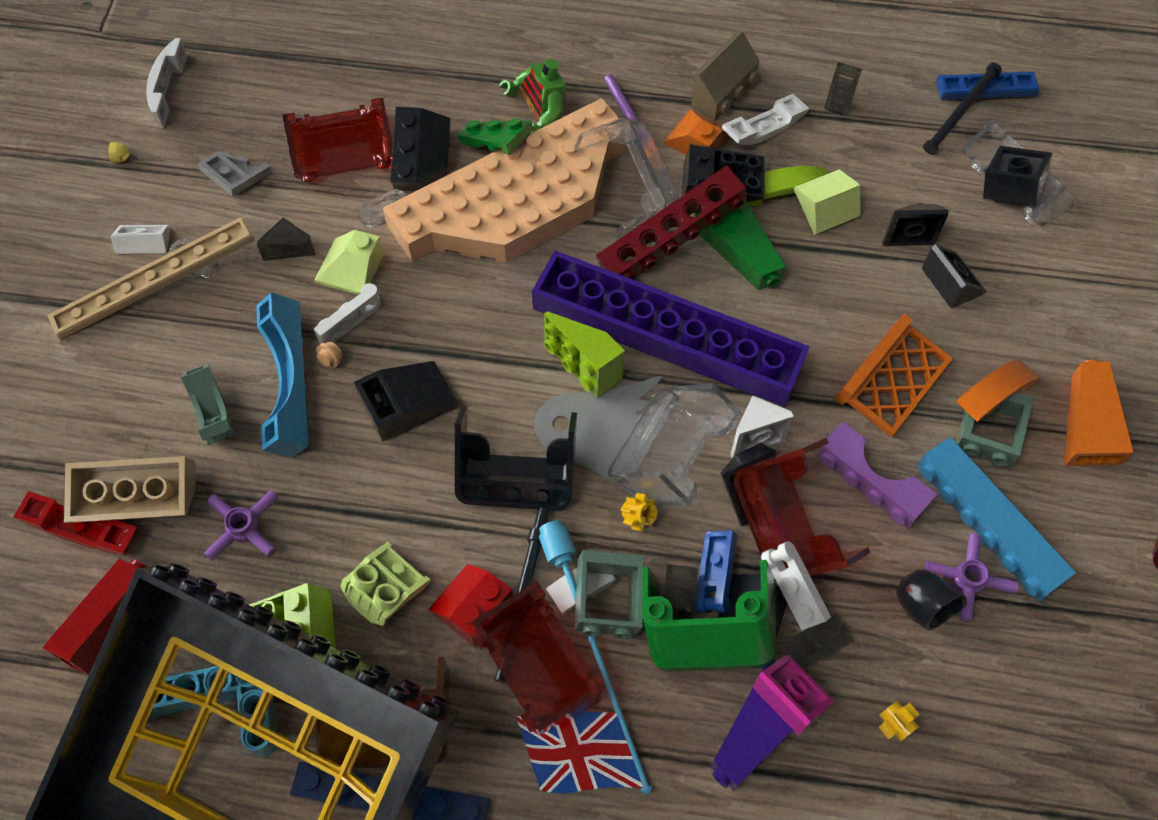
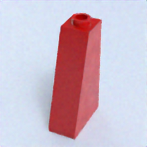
M119 558L49 638L43 649L67 666L89 675L136 568L148 567L134 559L129 563Z

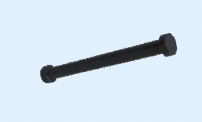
M991 62L986 67L985 74L933 138L925 142L923 149L928 154L935 155L939 150L938 146L992 79L1000 75L1002 68L999 64Z

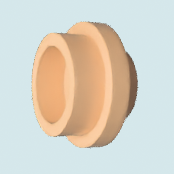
M328 341L321 343L316 348L317 359L322 365L335 368L340 364L343 354L335 343Z

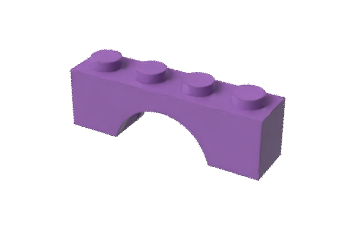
M843 421L821 444L817 457L820 458L821 463L825 467L833 469L840 474L849 486L856 487L865 494L870 503L880 506L889 513L895 523L910 529L931 505L937 494L914 476L903 480H890L876 474L868 466L864 457L866 439Z

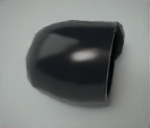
M917 569L903 577L896 590L898 601L905 613L915 623L929 631L944 624L950 617L959 613L967 605L966 597L945 581L943 576L924 569Z

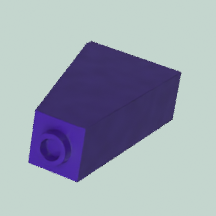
M753 688L711 765V768L714 770L712 775L722 787L727 788L729 786L733 791L793 732V729Z

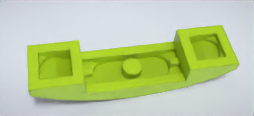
M793 166L764 172L763 199L795 193L793 188L829 174L828 170L816 166ZM762 200L749 201L746 203L748 204L749 208L761 206Z

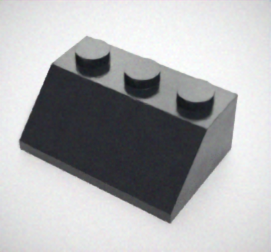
M396 107L390 179L396 191H417L447 176L451 118L423 108Z

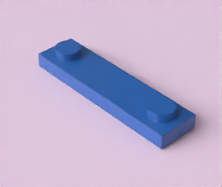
M1035 72L1000 73L998 77L992 79L978 98L1037 96L1040 89ZM984 74L938 75L936 83L940 99H964Z

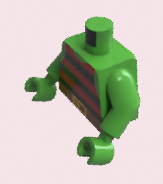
M546 59L542 64L535 63L531 65L527 70L516 76L514 82L503 80L500 83V88L507 89L503 95L509 97L516 96L519 90L518 87H521L520 92L538 121L537 124L533 123L534 130L531 133L562 117L566 84L557 71L559 64L554 59Z

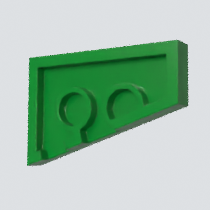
M519 118L510 121L495 119L489 122L474 120L465 125V128L458 134L461 144L478 148L488 145L491 151H497L498 148H502L505 154L510 155L534 130L532 120L521 121Z

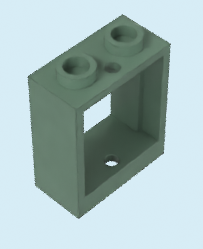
M1016 393L999 404L994 412L1017 419L1011 446L971 434L975 419L966 411H964L956 444L968 457H978L990 461L996 466L1011 468L1021 455L1034 398Z
M582 550L577 560L574 631H583L584 635L592 637L601 636L602 633L614 634V637L617 639H631L637 635L642 628V555ZM588 572L629 576L628 622L586 618Z

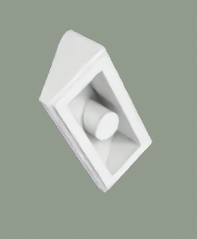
M119 225L111 235L114 252L116 254L166 253L171 226Z

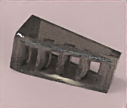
M840 62L837 63L824 107L826 111L842 116L848 115L862 69ZM840 75L853 78V80L841 77Z

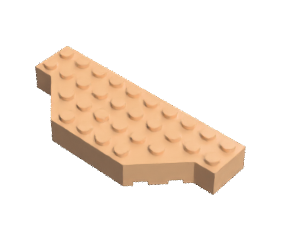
M601 98L529 134L510 155L505 154L501 148L383 207L387 227L412 262L433 251L445 252L446 250L460 252L462 256L481 259V256L495 258L496 262L508 263L594 217L596 202L599 197L607 162L628 151L629 129Z

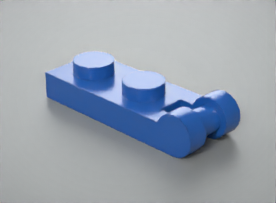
M733 530L705 532L695 597L697 613H709L710 610H716L717 613H728L730 610L729 593L737 543V534ZM710 591H716L715 598H709Z

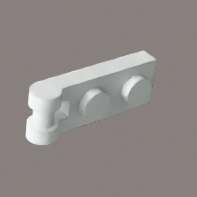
M368 283L363 285L358 296L350 302L344 303L338 311L319 322L314 331L320 344L328 341L335 343L380 308L381 301L378 296L377 287L374 284Z
M787 541L780 544L777 550L769 549L762 553V560H767L774 578L801 630L826 622L831 618L802 559L791 542ZM783 561L787 562L788 568L785 567Z

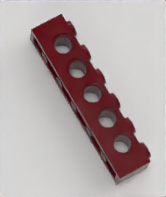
M725 166L599 252L596 258L600 267L634 280L643 271H648L655 267L657 262L666 255L674 254L688 240L696 239L701 234V231L710 225L718 224L723 216L731 211L740 209L745 201H747L746 187L731 169ZM717 197L722 198V200L718 202L712 201L714 198ZM694 212H699V213H701L700 215H698V216H696V217H691V216H690V215H691L692 213H694ZM672 227H678V228H679L678 230H676V231H674V232H669V231H668V230H669L670 228H672ZM650 242H657V244L652 247L646 246ZM628 257H635L631 262H624Z

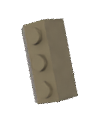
M738 30L695 73L691 108L713 121H716L721 114L725 115L731 104L735 100H739L748 86H753L759 77L758 68L760 61L741 30Z

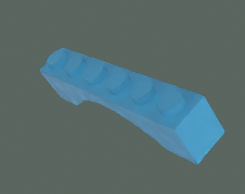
M271 292L256 305L257 328L265 338L273 354L279 379L278 397L275 407L269 418L261 425L262 451L293 458L308 447L309 442L307 431L308 410L305 398L306 384L304 382L305 362L303 360V337L301 333L302 315L300 313L299 301Z

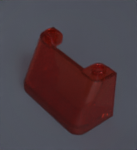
M383 97L371 99L372 105L366 109L363 104L359 105L360 109L314 117L305 114V119L296 118L295 113L283 114L282 119L295 178L301 179L302 182H313L319 176L377 166V169L391 167L393 142Z
M537 581L473 620L472 623L476 631L471 633L480 650L486 647L525 713L521 715V718L529 732L531 733L536 730L540 735L606 699V687L598 675L592 677V669L589 665H586L555 616V611L544 598L546 596L545 592Z

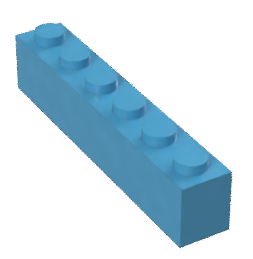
M951 437L924 454L917 466L922 477L935 486L946 503L953 506L964 524L981 535L983 545L998 556L1003 567L1008 572L1016 576L1027 594L1041 602L1076 574L1068 563Z

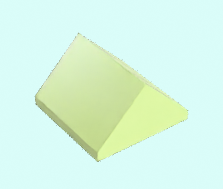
M840 169L793 188L814 235L860 217V184Z

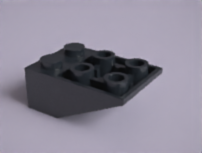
M690 144L683 163L681 196L725 166H728L746 187V202L763 200L765 156ZM717 197L714 198L712 201L718 202L722 200V198Z
M434 361L382 369L354 381L359 399L382 442L459 405Z

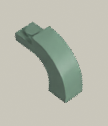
M207 363L182 373L181 379L195 409L199 422L198 432L202 440H206L207 444L210 445L235 435L236 432L232 418L210 364Z

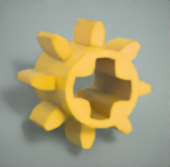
M636 493L635 498L626 497V502L621 509L624 518L623 524L630 525L633 530L643 531L644 526L652 527V523H654L658 515L655 506L656 501L647 499V495Z
M897 700L879 715L884 721L879 728L888 739L896 735L901 742L919 728V725L914 720L920 714L910 702L902 706Z

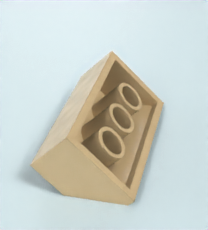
M186 456L65 463L64 523L187 516L196 490V461Z

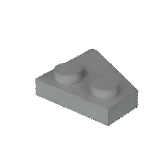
M217 151L198 162L200 171L232 197L271 174L268 164L263 163L261 167L249 164V159L234 157L229 153Z

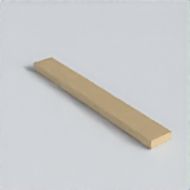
M241 216L48 314L47 316L55 335L62 340L250 244L255 239L244 218Z

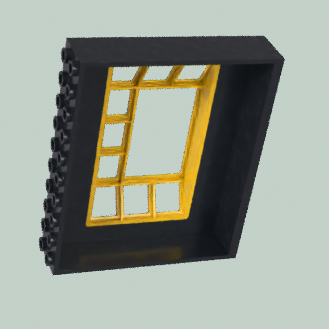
M171 563L170 566L166 567L153 564L150 568H136L25 820H230L179 791L180 784L212 712L335 777L334 784L318 820H333L332 814L346 784L369 803L370 808L364 820H411L459 711L450 707L451 702L439 695H432L430 697L420 692L421 687L418 684L405 679L399 681L390 676L391 672L388 669L376 664L369 666L360 661L361 657L358 654L345 649L339 651L331 647L332 642L327 638L319 635L310 636L302 632V626L289 620H283L282 622L273 617L274 613L271 610L262 606L252 607L244 603L245 598L237 593L230 591L222 592L216 588L217 583L202 577L197 579L189 575L190 570L184 566ZM180 648H184L220 667L207 696L165 681ZM230 673L263 690L251 718L219 702V696ZM159 694L175 697L201 707L188 740L145 727ZM273 696L308 713L296 742L263 725L262 721ZM318 719L354 737L341 766L307 748ZM140 739L181 752L168 785L125 772ZM364 743L389 755L391 758L376 793L352 772Z

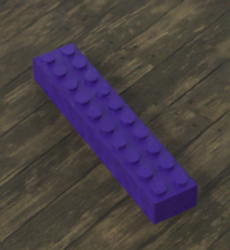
M556 250L532 290L534 310L542 313L548 311L605 331L616 342L783 407L787 405L810 347Z

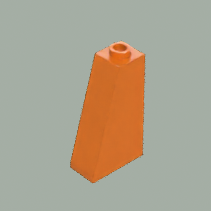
M1086 360L1081 362L1071 376L1064 464L1065 466L1122 465L1134 452L1110 361Z

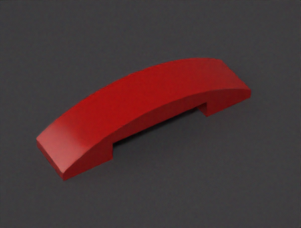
M30 491L26 493L13 516L20 522L64 540L99 551L124 556L138 531L136 526L118 520L64 523L63 505L58 504L54 499Z

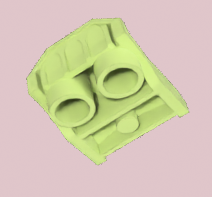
M389 542L366 556L348 576L342 579L341 589L349 604L370 623L384 626L396 611L419 594L430 582V578L427 576L423 577L391 548L392 545Z

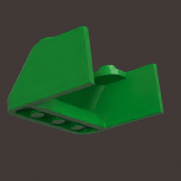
M760 560L761 591L743 593L736 602V617L674 620L673 606L666 598L660 596L659 581L649 567H642V618L650 658L654 665L665 672L755 669L770 666L776 658L777 647L774 575L767 560Z

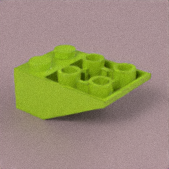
M548 311L544 313L545 348L551 355H556L561 360L563 367L568 373H573L579 379L584 390L587 392L591 391L598 398L622 381L625 350L607 332Z
M305 583L249 604L252 607L262 606L271 610L274 613L273 617L282 622L283 620H289L302 626V632L310 636L319 635L327 638L332 642L330 646L336 649L331 590Z

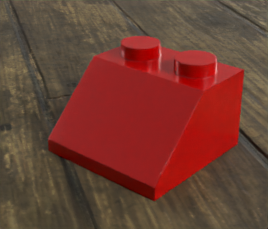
M467 564L428 610L472 646L476 647L514 602L513 592L509 586L489 571Z

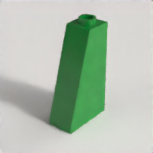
M746 201L740 209L731 211L723 216L718 224L710 225L701 231L700 236L756 289L772 288L782 282L786 266ZM695 212V217L700 215L701 213Z

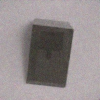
M284 217L257 241V247L263 261L316 255L310 235Z

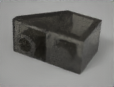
M667 564L663 597L673 606L674 620L693 619L697 589V568Z

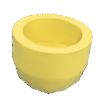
M110 142L108 148L110 161L112 163L125 162L130 156L128 147L119 142Z

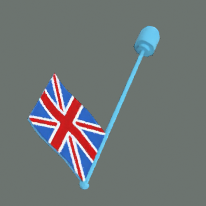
M561 520L551 521L539 528L541 533L539 539L548 564H555L557 568L563 567L576 603V585L568 564L573 562L572 558L577 553L567 526H563ZM588 636L615 713L577 712L545 718L516 716L540 791L569 794L616 787L642 788L640 791L643 794H649L652 791V785H648L595 637Z

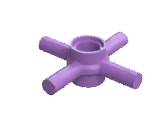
M270 490L250 510H247L243 507L232 509L217 494L211 495L207 502L225 518L226 532L204 554L213 561L236 540L240 543L251 541L267 557H271L277 548L258 532L257 518L279 497ZM247 521V524L243 528L236 529L238 524Z
M975 533L969 534L965 562L960 563L955 568L925 561L923 568L944 578L953 579L955 589L966 597L967 605L960 611V621L972 622L975 593L988 587L1016 594L1019 585L1016 581L989 575L986 565L979 561L981 535ZM965 573L973 575L976 582L970 581Z

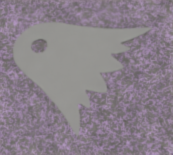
M663 376L609 389L598 398L592 392L570 393L554 397L544 403L536 413L534 419L535 434L545 448L555 439H568L569 426L566 430L558 431L554 429L552 422L556 417L564 416L568 419L570 425L571 413H577L575 463L609 479L635 497L636 493H640V490L628 470L640 472L641 469L629 455L646 454L650 450L634 434L640 433L654 424L652 420L638 415L636 412L645 409L651 404V401L640 400V398L652 390Z

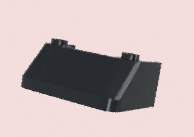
M461 406L455 422V496L461 503L466 505L538 509L542 507L553 511L563 510L570 505L576 452L577 413H571L568 439L558 438L551 441L547 447L546 458L490 455L488 439L480 433L467 432L468 406Z

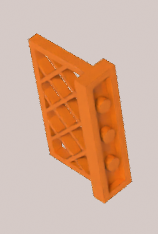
M905 313L891 327L834 398L842 405L847 402L889 437L896 433L953 359L910 325L912 319ZM907 335L917 341L918 349H906L905 337ZM933 354L942 363L939 366L929 367L926 355ZM908 355H920L922 367H910ZM890 356H901L904 368H892ZM905 373L907 386H895L893 374ZM912 373H923L925 385L914 386ZM886 374L889 387H876L875 375ZM890 392L892 405L880 406L878 393ZM897 392H909L911 403L899 405ZM861 393H871L874 406H865L856 398ZM881 411H894L896 422L893 426H890L883 420Z

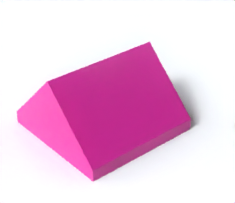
M788 654L762 671L752 687L798 736L834 702Z

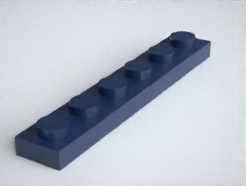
M299 762L290 795L296 798L325 803L334 784L335 777L310 763ZM353 772L375 793L377 792L383 779L382 777ZM345 785L337 806L368 812L370 808L369 803L350 786ZM426 786L411 820H486L490 799Z

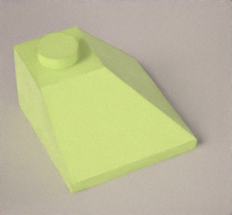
M353 230L336 238L314 280L315 283L359 295L362 286L371 283L384 256L380 237Z

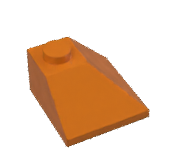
M690 109L666 138L664 144L686 155L690 144L720 149L730 136L722 129L723 125Z

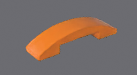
M1016 359L987 375L964 393L956 402L978 422L992 413L999 404L1021 390L1024 392L1039 382L1041 378L1020 359Z

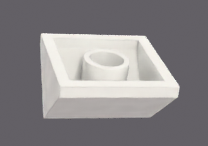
M752 396L737 428L731 457L733 458L736 454L759 443L771 447L785 442L794 417L792 412Z

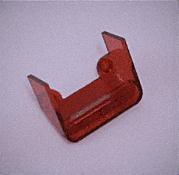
M827 438L738 470L734 476V486L760 555L762 556V553L769 549L777 550L780 544L789 541L795 546L810 576L849 567L871 553L869 547L842 553L839 543L833 536L828 534L814 536L793 481L802 478L807 473L808 462L805 454L829 444ZM783 561L785 567L788 568L787 562Z

